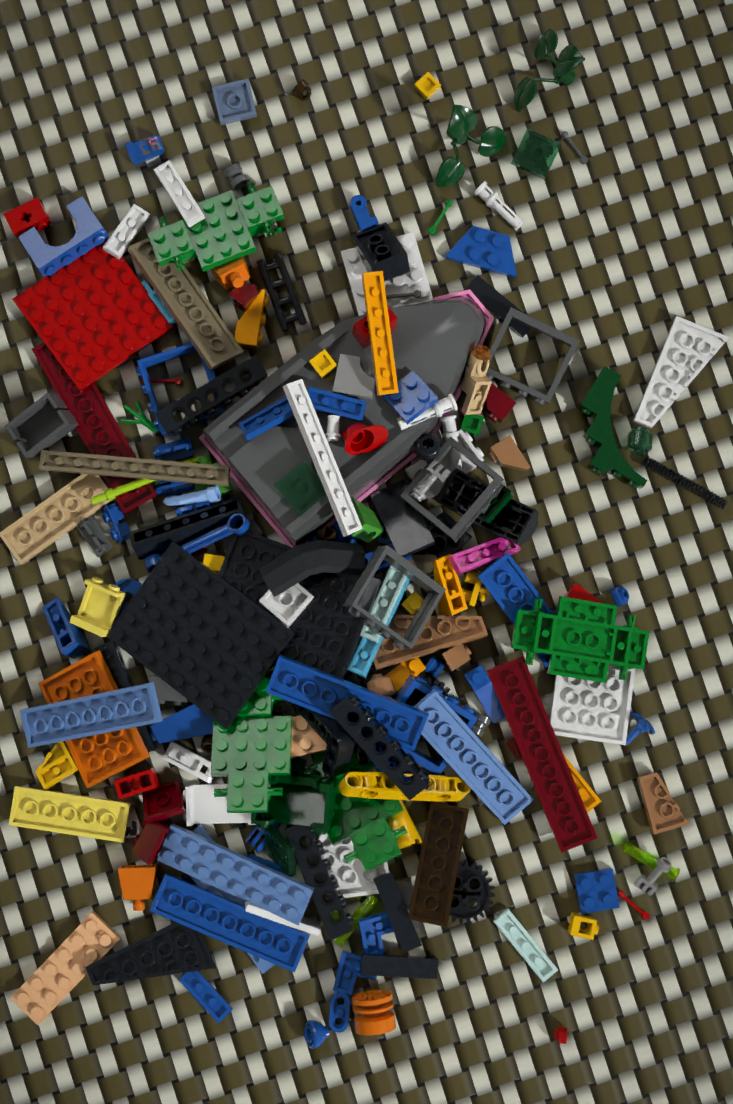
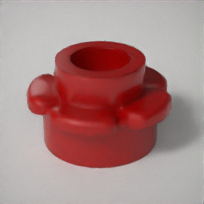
M559 1025V1029L555 1028L554 1041H558V1045L560 1043L566 1044L567 1028L561 1027V1025Z

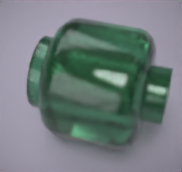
M635 427L628 433L627 449L634 453L635 456H645V453L652 450L653 434L648 431V428Z

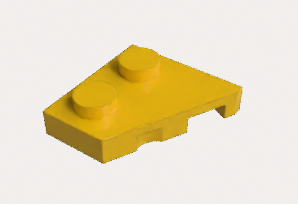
M65 741L55 744L51 752H48L44 762L40 764L35 772L43 789L47 790L78 771Z

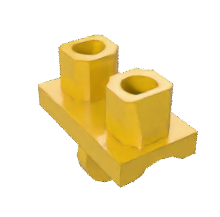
M480 571L478 573L467 572L464 582L474 585L472 592L462 589L465 601L472 607L475 606L479 593H481L480 601L485 602L486 595L491 596L484 585L483 588H480L482 583L477 577Z

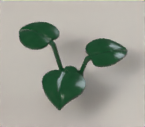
M548 29L540 37L535 46L534 54L538 60H544L547 56L556 65L553 70L554 79L534 77L531 80L530 77H525L518 84L514 94V104L518 112L534 99L537 93V84L535 82H554L558 84L560 81L565 85H570L576 76L573 70L585 61L578 48L572 44L566 46L560 52L558 61L551 56V52L557 47L558 36L553 29Z
M453 105L446 133L452 140L451 145L454 148L456 159L448 157L442 162L437 173L436 186L454 185L462 179L465 173V165L459 162L460 155L457 144H464L469 139L476 144H480L478 148L480 155L490 157L497 154L503 148L507 140L504 131L500 127L491 126L482 133L481 141L468 135V132L476 128L478 123L477 115L465 106Z

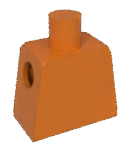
M244 256L210 269L215 280L226 290L232 287L239 288L243 286L244 281L250 278Z
M158 864L121 865L118 868L123 899L133 900L134 911L145 910V899H152L154 896Z

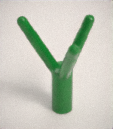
M135 401L140 415L127 405L123 406L139 420L120 419L119 422L142 424L152 432H157L154 423L146 418L138 401Z

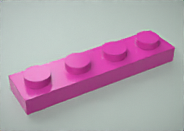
M500 537L453 554L449 557V560L456 574L459 575L494 562L506 552L513 555L521 549L519 545Z

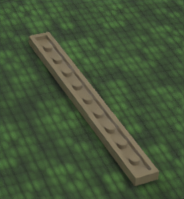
M41 450L39 469L45 471L229 487L231 470L230 466L48 450Z

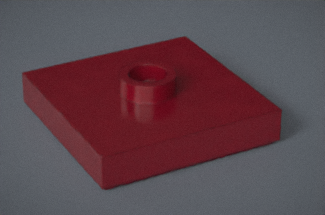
M179 780L142 792L145 821L147 824L185 813L182 788Z

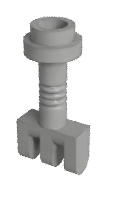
M433 460L426 469L430 473L429 477L419 489L414 487L411 494L412 497L419 502L425 500V492L436 479L443 482L450 474V470L446 469L441 474L444 466L440 464L437 469H434L438 461Z
M666 857L658 858L656 861L657 867L648 877L641 874L635 881L634 886L639 887L643 883L640 888L643 892L650 887L647 894L651 896L658 889V884L655 880L662 872L667 873L670 871L672 865L670 860Z

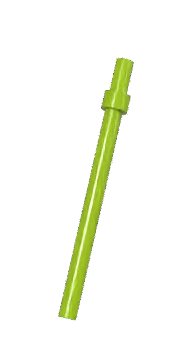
M196 456L183 462L199 464V459ZM137 479L114 489H106L104 493L91 497L90 500L93 505L105 500L110 501L115 499V496L156 480Z

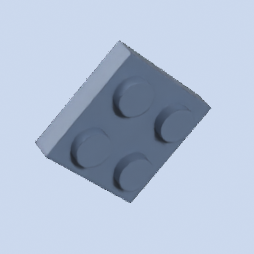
M249 79L212 87L221 125L257 117Z

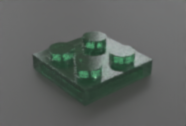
M527 128L511 164L545 180L561 147V143Z
M305 459L274 484L299 516L326 495L319 475Z
M270 824L268 828H265L267 855L287 876L292 877L296 875L295 847L291 841H287L283 837L280 830H276Z

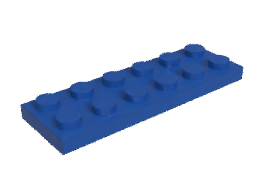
M508 552L477 575L478 579L513 625L517 609L533 610L535 598L543 600ZM543 600L541 611L546 614L555 615ZM535 654L545 667L549 666L550 654Z

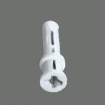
M486 181L476 189L474 194L482 198L486 202L485 205L487 207L491 206L516 231L523 225L524 221L499 198L498 192H494L487 186Z
M450 393L448 397L434 403L408 425L401 417L397 418L400 429L404 430L431 417H442V414L448 411L458 410L457 404Z
M456 415L441 417L439 420L442 421L444 431L442 437L448 440L451 436L458 442L457 436H459V431L456 428ZM452 447L448 452L451 473L456 468L464 472L460 452Z

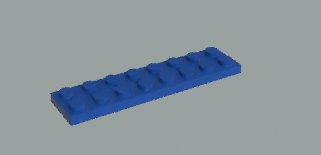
M281 654L279 655L266 690L267 693L335 719L329 713L331 706L350 691L352 695L355 694L360 698L361 704L366 710L372 711L375 720L388 729V734L393 739H397L403 747L415 750L429 713ZM356 712L349 713L352 718L359 717ZM363 727L365 732H372L370 727Z
M168 873L165 874L150 909L153 913L294 973L310 937V934L246 912L245 906Z

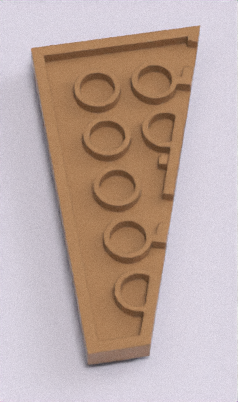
M396 615L393 617L389 628L403 637L415 615ZM430 616L412 649L400 650L393 645V641L384 638L373 663L375 669L379 670L486 637L488 633L482 616Z

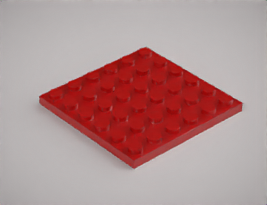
M108 239L72 261L71 264L58 269L55 274L47 275L12 299L80 392L174 328L173 324L170 325L152 301L148 291L124 258L121 256L120 259H117L103 250V246Z

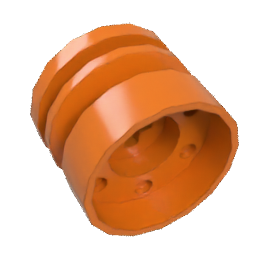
M368 990L352 996L353 1012L359 1014L354 1017L355 1032L357 1034L380 1035L393 1031L396 1028L394 1012L387 1011L394 1007L391 1001L393 999L391 991Z

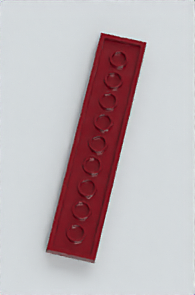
M44 342L32 348L55 392L59 394L67 406L65 410H69L79 425L75 428L89 453L137 458L95 382L80 392ZM103 476L108 487L112 489L137 480L136 478ZM148 483L115 496V499L123 514H126L158 495L152 484Z
M521 656L487 670V673L562 853L597 839V835L527 664H524L525 659Z

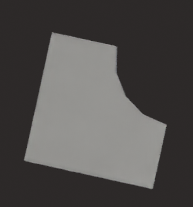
M340 354L333 393L372 400L376 383L375 378L363 372L360 366V357Z

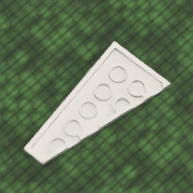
M676 316L633 422L651 429L730 337Z

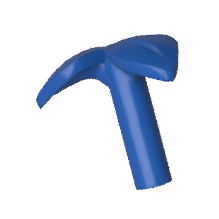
M630 712V715L635 717L638 723L627 734V745L639 733L650 730L652 735L655 734V730L648 720H645L638 713Z

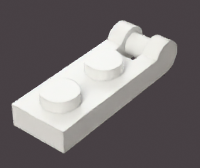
M171 741L162 759L207 783H211L213 777L210 775L211 761ZM203 765L208 767L206 773L200 771Z

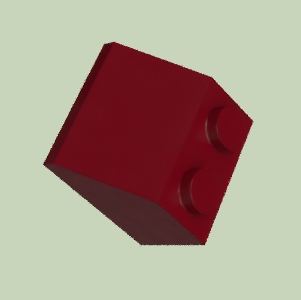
M163 819L147 824L144 820L141 828H143L141 835L137 834L132 843L134 846L132 852L146 864L151 865L163 846L171 823Z

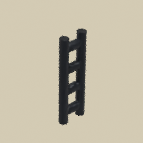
M277 253L274 255L276 260L265 265L264 260L260 259L256 263L282 332H286L289 330V323L298 320L300 325H305L307 321L281 253ZM279 268L282 278L272 282L268 272ZM285 285L289 296L278 299L275 289ZM292 303L295 313L285 317L281 306Z

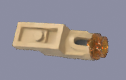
M477 345L472 350L466 363L465 375L461 384V389L467 394L462 408V412L465 415L481 414L492 383L486 376L490 364V349L482 345Z

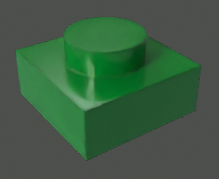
M476 414L464 415L460 430L462 429L463 432L467 431L469 434L478 436L484 417Z

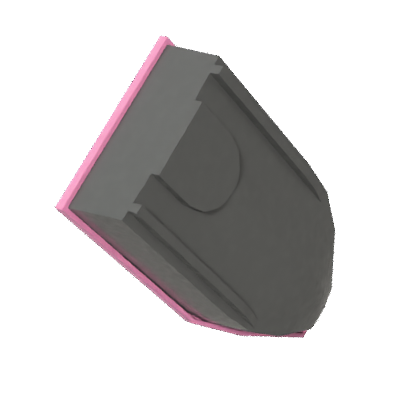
M470 289L434 297V301L390 308L397 316L396 328L391 331L397 382L411 371H414L434 392L438 400L448 397V394L451 393L455 401H457L462 392L461 384L470 353L472 351H480L494 317ZM367 314L343 320L313 340L203 429L204 433L198 437L221 466L231 467V478L287 546L295 547L299 544L307 543L318 528L324 526L330 528L337 519L295 416L290 417L249 441L238 423L287 397L282 386L300 379L303 380L307 391L309 387L333 393L340 354L360 357V366L363 372L375 378L371 345L364 349L352 334L353 325L367 316ZM325 349L337 364V367L321 378L309 361ZM376 383L372 400L347 396L367 402L362 422L340 417L339 434L341 437L338 438V441H328L350 498H355L359 502L363 501L416 457L415 442L422 434L431 433L436 435L442 425V421L439 420L441 417L434 416L401 430L397 422V418H400V416L383 399L382 395L377 396ZM315 410L325 434L327 433V416L332 414ZM450 411L442 414V417L448 416ZM355 423H361L366 426L381 425L387 429L388 438L383 446L376 450L349 455L345 451V440L342 437V432Z

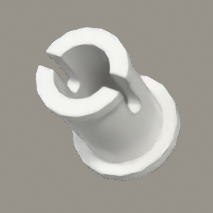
M329 415L327 416L326 439L327 441H338V438L341 437L339 434L340 416Z

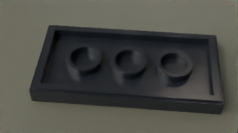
M405 479L370 494L395 551L404 558L435 545V541L423 516L400 496L402 489L407 484Z

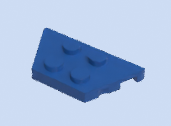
M472 226L446 255L448 260L515 278L517 274L510 237L476 226Z

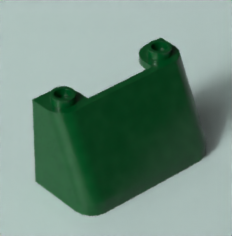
M291 772V775H271V788L283 787V796H271L268 802V812L251 813V824H257V827L268 828L270 824L276 822L310 826L314 834L324 835L330 830L338 778L335 777L330 780L323 775Z

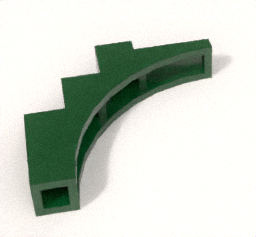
M604 366L578 407L585 416L594 417L583 435L586 439L585 441L591 446H599L587 466L591 468L590 471L598 476H604L609 470L613 477L626 480V484L631 488L641 489L645 486L647 480L635 472L626 462L617 447L612 433L610 420L611 402L621 375Z

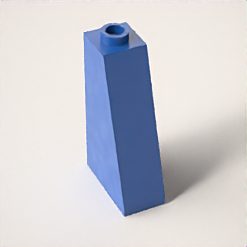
M193 704L163 719V721L151 725L152 730H150V734L153 740H157L158 743L213 734L214 720Z

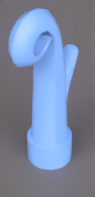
M212 486L205 490L184 495L165 497L163 503L167 506L205 501L216 502L221 500V493L218 486Z

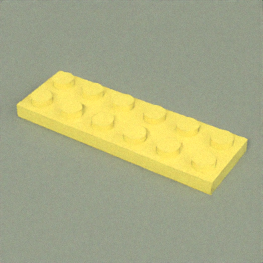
M15 786L9 825L124 843L131 803Z

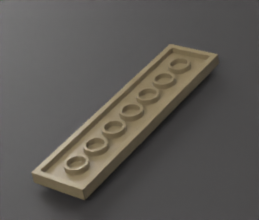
M149 238L128 247V252L210 371L243 355L244 351L186 268L184 270L181 268V271H178L175 263H169L160 267Z

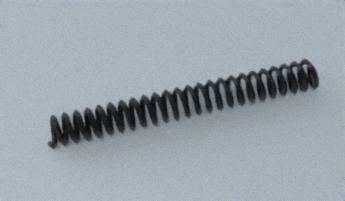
M649 456L646 457L641 464L643 465L647 460L645 467H647V465L650 462L648 469H650L653 465L651 469L652 471L657 466L655 473L660 468L658 475L664 469L662 476L666 473V471L667 474L665 478H667V476L670 474L668 480H670L671 477L674 475L672 482L677 477L675 484L681 478L678 486L684 480L682 484V487H684V485L688 481L685 489H687V487L690 485V488L688 489V491H690L691 488L694 486L692 490L693 493L695 489L698 487L695 495H697V493L701 489L698 495L699 497L705 490L702 498H704V496L707 494V497L705 498V500H707L708 497L711 495L708 502H710L711 499L714 497L712 504H714L715 500L718 498L715 506H717L719 501L721 500V503L718 506L719 508L725 501L722 510L728 504L727 499H724L723 497L720 498V495L717 496L716 493L713 494V492H710V490H707V488L703 489V486L700 487V484L697 485L696 482L693 483V480L690 481V479H687L686 477L683 478V475H680V473H676V471L673 472V469H666V466H663V464H660V462L656 463V460L653 461V458L650 459Z

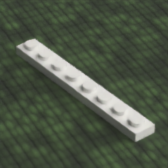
M300 379L282 386L343 537L363 529L303 380Z

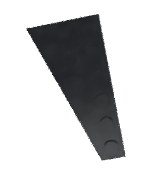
M175 922L85 968L94 986L215 969L218 967L203 933Z

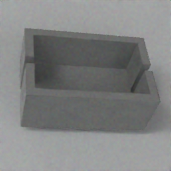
M46 393L5 425L13 440L19 441L16 444L25 458L38 457L41 454V450H47L79 425L69 410H65L67 406L58 393Z

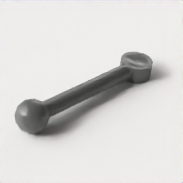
M563 131L561 133L562 138L567 140L580 157V163L586 164L588 158L581 154L569 138L568 132Z
M415 290L414 293L386 294V299L415 297L418 299L421 297V291Z

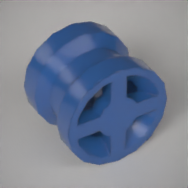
M433 654L426 663L424 671L430 672L432 677L436 678L446 663L439 661L437 656Z

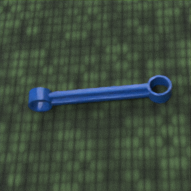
M240 513L233 514L226 525L181 545V547L187 552L193 553L233 533L238 536L244 535L250 528V522ZM239 520H243L242 526L234 529L235 524ZM152 554L145 558L148 573H151L163 554Z

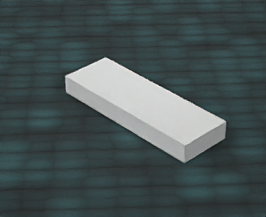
M133 204L104 244L103 250L120 259L149 219L150 213Z

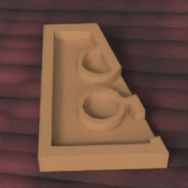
M657 772L637 777L651 834H658L690 824L684 818L677 803L670 796L669 790Z

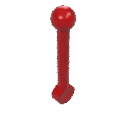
M179 377L175 379H150L151 383H175L176 385H181L182 383Z
M622 890L617 891L618 897L623 898L638 911L643 920L650 918L649 913L643 912L624 895Z

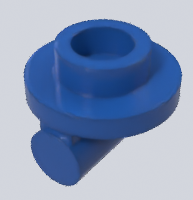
M618 586L609 589L615 606L619 607L628 603L629 593L624 587Z

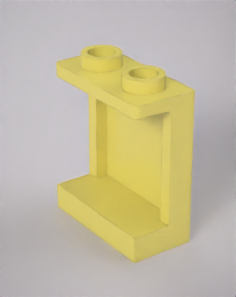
M93 577L92 579H85L84 584L87 585L78 614L72 615L69 623L100 637H106L116 623L126 593L120 591V587L116 585L104 584V580Z

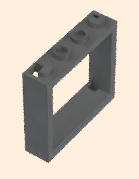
M511 307L488 353L490 357L489 362H491L511 319L547 335L570 348L547 395L489 367L486 376L490 380H493V378L499 380V384L509 389L510 386L516 388V393L527 397V395L534 397L533 401L539 404H549L580 340Z
M450 436L448 440L445 439L440 444L439 454L434 460L438 461L439 464L453 447L493 479L489 486L452 529H449L411 497L414 487L418 489L430 475L426 469L433 460L426 461L427 465L415 473V479L410 484L404 486L400 496L406 503L456 543L506 482L504 478Z
M388 545L377 547L343 606L349 609L348 613L352 616L363 619V623L366 626L378 630V634L381 637L393 641V645L400 650L412 649L446 589ZM383 559L428 592L403 637L357 605Z

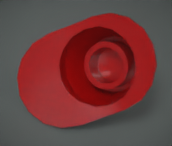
M355 423L342 432V437L345 440V451L349 455H357L376 450L387 441L388 431L381 425L366 426L361 423Z

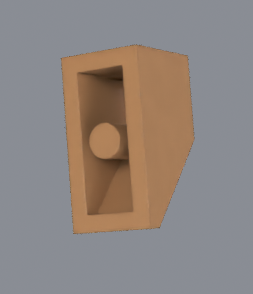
M510 435L489 449L491 460L493 463L497 462L499 466L524 472L531 468Z
M460 644L449 648L440 655L448 669L453 671L471 660L469 655L472 653L466 644Z

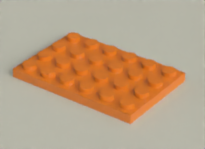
M100 650L38 683L47 704L118 689ZM136 727L65 741L87 788L150 757Z

